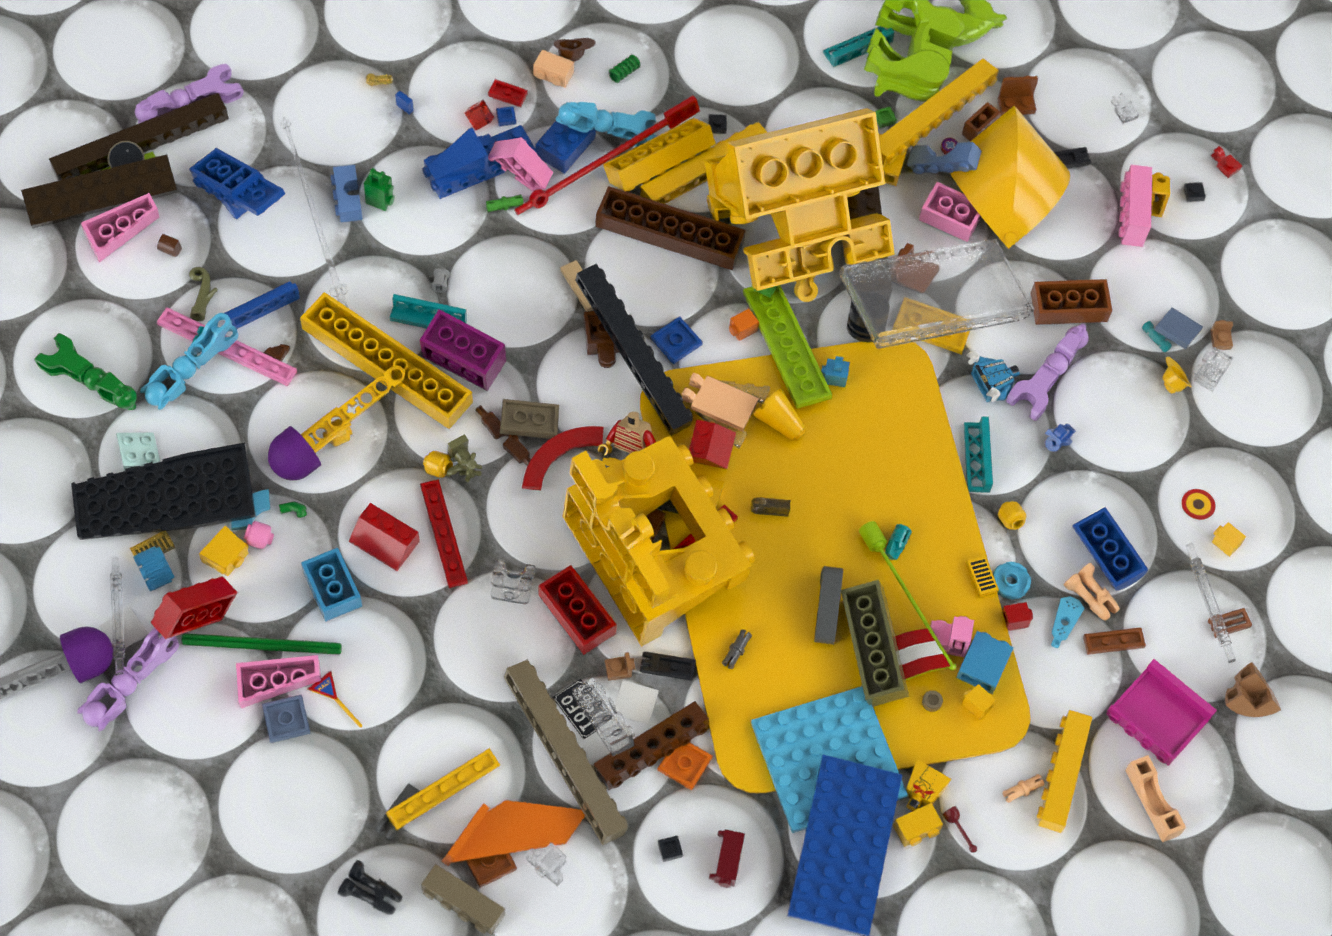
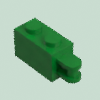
M375 168L370 170L364 182L366 204L386 211L388 206L393 204L395 196L393 195L394 185H392V177L385 175L383 171H376Z

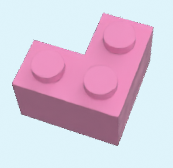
M954 616L952 624L942 620H932L930 627L946 653L965 657L971 643L974 620H970L965 616Z

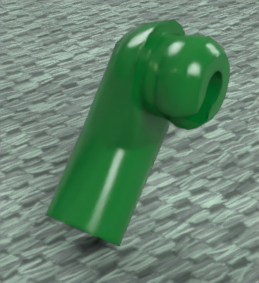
M292 501L279 504L281 514L294 511L297 513L298 518L307 515V508L301 503Z

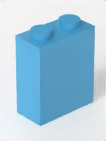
M977 631L956 678L973 686L979 684L988 693L993 694L1014 647L1010 646L1006 641L992 638L986 632Z

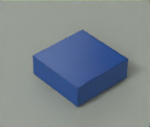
M398 91L395 94L396 105L406 113L411 114L414 111L413 100L403 92Z
M513 106L496 108L499 126L516 124Z

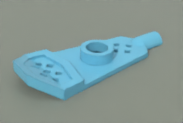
M1071 596L1060 599L1051 633L1054 637L1051 644L1052 647L1059 648L1061 641L1068 638L1085 609L1080 600ZM1066 620L1068 625H1062L1061 621Z

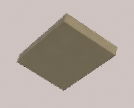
M503 399L500 434L551 439L558 434L559 405Z

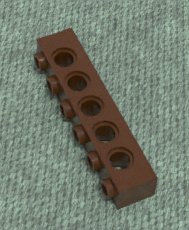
M696 701L692 702L595 762L594 767L598 778L604 782L608 791L621 786L628 778L637 776L641 770L653 766L662 757L671 755L681 745L685 746L694 737L706 733L709 729L708 716ZM668 735L674 736L672 738H667ZM634 756H640L638 759H633ZM616 767H624L620 770L615 769Z

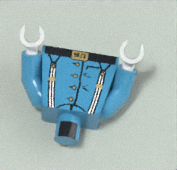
M971 350L966 355L970 358L968 363L970 365L975 364L971 375L986 402L992 401L994 403L996 400H1005L1012 390L1014 377L1020 375L1018 367L1014 365L1008 368L1002 359L985 358L979 356L977 351Z

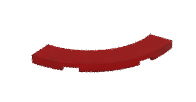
M586 426L574 428L549 439L537 450L530 460L523 478L522 489L541 491L544 476L550 465L571 449L603 444L604 427Z

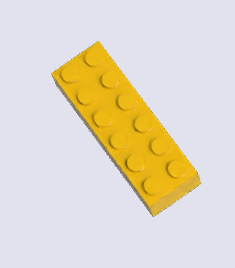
M693 117L604 163L603 167L610 184L623 191H631L635 186L650 181V178L664 174L665 170L679 166L684 160L692 159L696 154L708 151L716 142L710 125Z

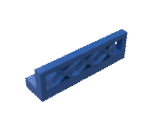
M289 281L224 314L229 316L232 326L238 329L300 299L296 283L292 284Z

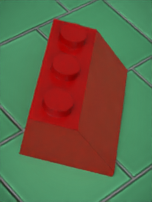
M369 503L359 516L349 542L398 571L420 540L417 530Z

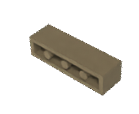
M437 864L433 866L421 883L423 894L431 900L435 898L441 902L440 905L447 911L452 909L458 913L457 916L461 920L472 922L475 924V928L483 934L487 932L492 935L505 916L504 907Z

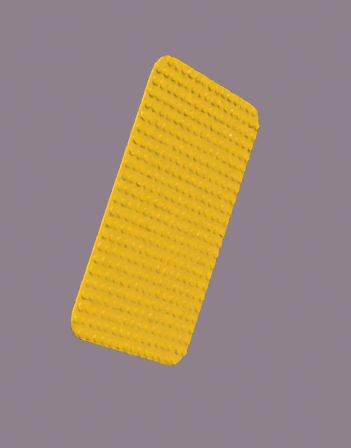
M887 337L875 342L867 343L860 341L811 349L820 370H822V365H826L827 358L835 360L836 356L843 357V361L850 362L848 378L845 387L828 385L832 393V399L798 409L794 405L772 355L672 369L664 372L666 377H670L676 393H680L681 396H683L682 392L685 388H689L696 395L698 394L700 389L689 385L690 377L693 373H696L704 380L709 376L759 398L743 432L692 410V404L683 401L684 406L690 409L693 421L689 427L671 436L676 446L683 443L689 450L696 420L716 423L736 432L727 469L693 463L690 468L697 478L708 476L725 481L716 509L718 510L725 504L738 516V520L734 522V529L730 532L737 543L745 541L750 546L755 562L751 563L752 568L747 580L729 590H726L725 587L721 588L686 612L685 618L694 659L696 660L695 664L706 715L709 718V728L717 764L722 775L734 787L748 793L776 791L752 728L751 720L862 686L842 594L840 595L834 645L814 642L821 587L820 578L823 566L843 568L841 590L879 579L884 587L895 636L926 628L881 552L870 551L860 535L859 529L864 524L871 521L876 522L887 540L886 547L883 549L884 552L897 524L905 525L912 530L910 538L898 559L889 560L929 625L932 620H942L952 624L954 616H965L970 620H974L971 643L976 632L979 631L986 632L992 638L999 641H1006L1012 646L998 594L994 593L979 597L967 567V560L982 556L987 558L933 364L925 350L915 342L907 339ZM779 388L784 392L805 426L803 430L805 434L799 440L795 438L790 440L753 415L759 407L762 408L761 406ZM642 390L640 394L641 417L643 421L651 425L652 434L656 442L670 434ZM662 510V512L666 513L664 522L671 550L690 535L691 532L680 514ZM740 630H746L743 638H745L748 632L751 633L752 637L745 646L743 655L739 656L734 668L729 669L728 666L731 660H729L726 667L722 664V661L728 654L731 643L735 642ZM1012 650L994 693L990 694L996 699L993 708L981 720L962 705L965 698L963 694L970 687H975L956 678L965 657L948 654L953 664H956L955 670H950L949 668L940 669L908 679L906 684L909 697L873 706L898 770L913 768L917 759L926 765L1003 752L1015 747L1025 737L1031 722L1030 707L1014 650ZM937 691L941 694L943 703L938 711L930 712L923 707L922 699L926 692Z

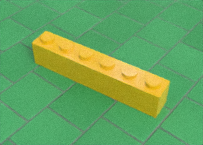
M1069 710L1067 715H1063L1059 727H1062V732L1057 734L1055 745H1058L1057 752L1053 751L1050 763H1053L1052 770H1048L1046 781L1049 782L1048 787L1043 789L1041 799L1044 800L1043 807L1039 806L1036 816L1039 819L1038 826L1062 833L1066 826L1092 716Z

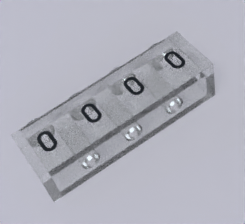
M592 678L573 688L576 703L613 757L634 746L633 737H635V733L632 727L625 724L623 714L620 711H616L612 698H607L605 695L606 691L601 683L598 684Z

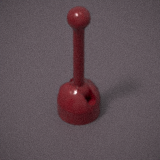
M953 806L942 815L947 822L956 824L968 843L970 852L975 853L977 846L972 844L958 821L960 812L956 806Z

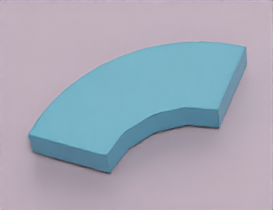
M269 489L253 493L257 517L263 511L270 510ZM256 517L232 521V531L246 530L248 524H252Z

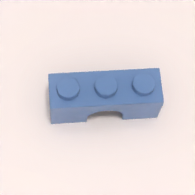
M355 165L333 167L334 174L331 175L332 186L336 185V189L333 190L334 201L338 200V205H335L336 216L340 215L341 223L362 220L359 195L347 194L349 191L358 190Z

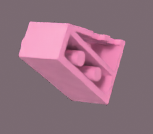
M522 137L496 141L488 156L491 162L495 160L501 164V169L504 171L508 169L515 174V179L531 191L546 189L553 174L548 165L543 162Z

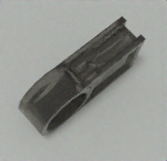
M757 497L751 500V512L759 515L788 517L791 500Z

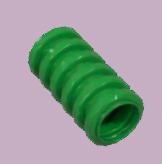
M631 54L625 60H622L621 63H618L617 66L611 68L608 73L612 81L619 83L624 77L640 68L641 64L639 59Z

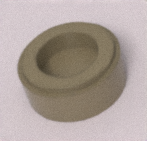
M937 691L926 692L922 699L923 707L930 712L938 711L943 703V698Z

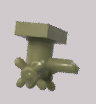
M465 434L448 443V455L453 463L457 461L458 464L449 468L446 476L449 478L459 472L461 476L465 475L466 482H469L470 478L482 475L481 471L474 470L475 468L482 469V466L474 460L476 453L470 455L468 452L469 440Z

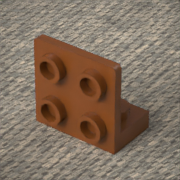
M1038 76L1003 78L997 98L1001 116L1014 105L1022 115L1036 113L1033 95L1037 86Z

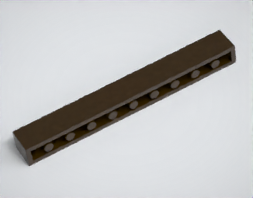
M216 93L51 157L49 161L58 181L92 173L109 166V151L118 142L131 141L136 143L144 153L228 120L227 108L219 93Z

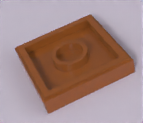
M510 853L466 860L479 888L517 870Z

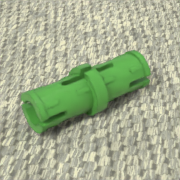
M522 194L512 197L502 196L500 199L486 201L488 212L503 209L506 211L508 208L519 207L524 204Z

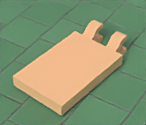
M693 373L690 377L689 385L700 390L696 395L689 388H685L682 392L683 401L691 403L692 410L743 432L759 398L707 376L704 380L700 375Z

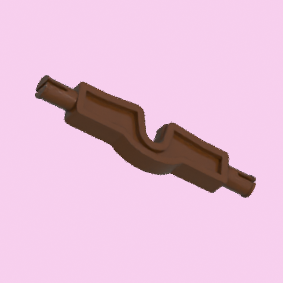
M481 405L477 407L475 411L482 417V424L489 430L493 438L499 439L503 436H508L509 438L503 443L504 450L512 455L518 463L521 464L523 462L528 466L531 460L529 458L530 452L520 443L518 435L500 434L501 421L493 412L488 413Z

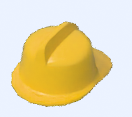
M1166 357L1168 367L1162 379L1169 393L1181 392L1188 386L1192 387L1180 365L1172 358Z

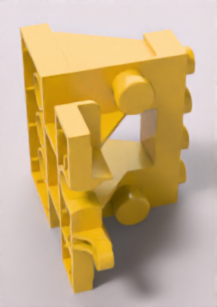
M864 108L727 142L729 152L726 155L704 160L709 193L716 200L730 208L729 216L731 223L747 224L756 221L763 215L771 214L780 238L747 246L743 249L744 253L748 256L752 287L757 291L796 281L794 286L795 296L803 302L814 300L818 294L814 278L816 275L834 271L831 248L839 240H842L844 259L848 265H857L895 255L890 219L881 214H870L850 220L847 197L855 196L861 190L885 184L876 112Z
M670 435L640 451L630 453L625 459L607 468L601 460H592L587 451L572 457L569 474L576 484L567 488L562 516L641 647L661 637L666 626L721 588L725 587L726 590H729L747 580L752 568L751 563L755 562L750 546L745 541L737 543L730 532L734 529V523L729 513L724 508L717 511L710 500L714 493L709 481L704 476L696 478L690 466L693 465V458L688 448L683 443L676 446ZM670 499L696 542L685 548L660 551L662 540L654 544L652 543L650 537L654 535V531L646 516Z

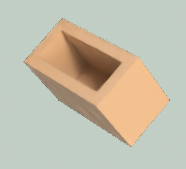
M545 50L540 52L533 65V76L566 88L574 73V61Z

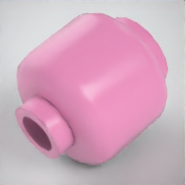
M258 521L248 524L244 535L246 543L258 549H264L267 544L271 545L274 534L271 533V526Z

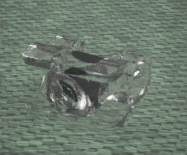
M497 559L491 578V598L527 604L531 596L535 565L526 564L521 573L512 574L505 568L506 561Z

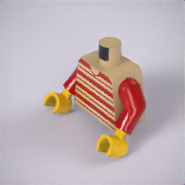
M638 412L628 413L623 420H618L611 428L606 437L607 442L599 445L598 452H602L605 447L606 452L604 455L610 454L612 452V443H614V447L627 453L640 451L656 443L651 431V425L640 420Z

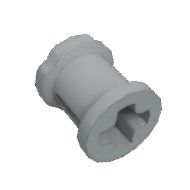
M440 268L434 270V282L431 283L433 291L438 293L447 291L446 283L450 276L448 270Z

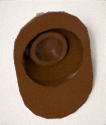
M591 38L556 40L553 45L558 49L560 57L577 61L583 57L585 49L592 48L596 41Z

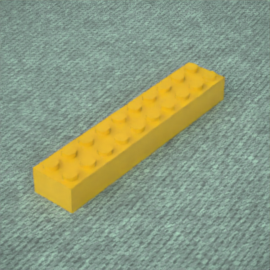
M324 292L300 317L301 326L304 331L375 379L381 377L392 366H401L405 371V378L394 389L391 387V390L446 428L450 429L472 405V391ZM394 370L391 372V377L398 380L402 377L400 371Z

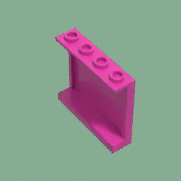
M1153 659L1134 683L1109 707L1106 714L1113 723L1119 724L1124 728V731L1129 736L1137 739L1144 749L1150 750L1161 763L1169 766L1208 723L1217 710L1158 661Z

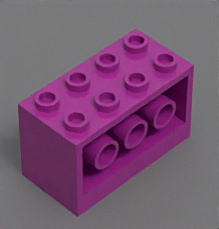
M440 309L420 338L422 357L487 392L506 363L504 343Z

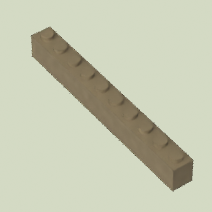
M528 659L508 667L503 678L601 844L605 845L624 836L628 828L625 817L620 815L615 800L610 798L606 785L599 780L595 767L587 759L585 750L582 747L580 748L577 743L575 733L570 731L564 715L560 714L557 709L555 700L550 698L545 683L540 681L537 676L536 668L530 664Z

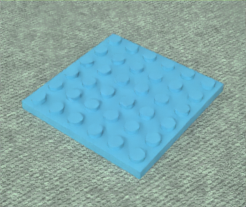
M863 686L751 720L752 728L792 833L806 829L823 754L899 774L873 706L869 705L865 699ZM902 780L897 800L907 798L908 796Z

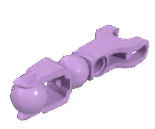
M221 64L212 67L205 78L184 86V90L175 89L170 95L165 90H161L147 97L146 100L136 105L135 116L138 119V123H141L216 93H219L223 103L227 104L240 99L244 90L238 83H223L230 79L232 70L229 65Z
M1080 324L1071 327L1066 332L1065 337L1057 344L1054 353L1046 357L1045 363L1030 380H1022L1015 384L1008 394L1006 402L1014 406L1019 400L1029 401L1033 406L1029 417L1037 421L1046 410L1048 391L1054 385L1059 375L1067 370L1078 349L1083 348L1088 343L1089 336L1086 326Z
M154 628L144 639L141 648L128 661L127 667H123L124 671H120L113 676L111 685L109 683H99L87 697V701L78 708L77 714H82L83 720L87 725L98 727L99 732L104 730L110 721H113L126 709V699L124 697L134 693L137 683H141L140 680L147 678L158 665L169 660L178 650V639L175 636L165 639L163 636L158 638L159 632ZM170 641H173V645L167 648ZM137 666H142L140 671L134 672ZM106 694H110L111 698L117 699L109 710L105 704L98 702Z

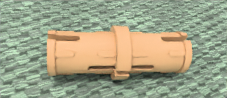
M1037 774L1026 781L1021 780L1017 783L1018 785L1004 790V798L1008 796L1005 800L1010 803L1044 786L1043 779L1039 781L1041 775Z

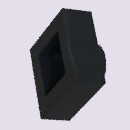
M709 114L708 120L712 133L726 134L727 115Z
M1202 182L1184 184L1183 188L1187 202L1205 200L1206 195Z
M678 835L658 840L657 843L663 862L683 857Z

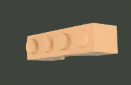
M1149 755L1130 762L1125 771L1162 843L1180 836L1186 829V826L1177 809H1173L1163 797L1158 783V772Z

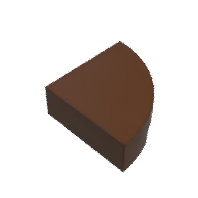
M280 344V346L269 347L264 351V354L282 362L289 352L290 346Z

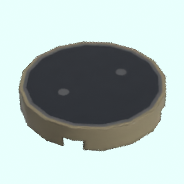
M131 141L116 143L108 154L110 168L145 160L142 149Z

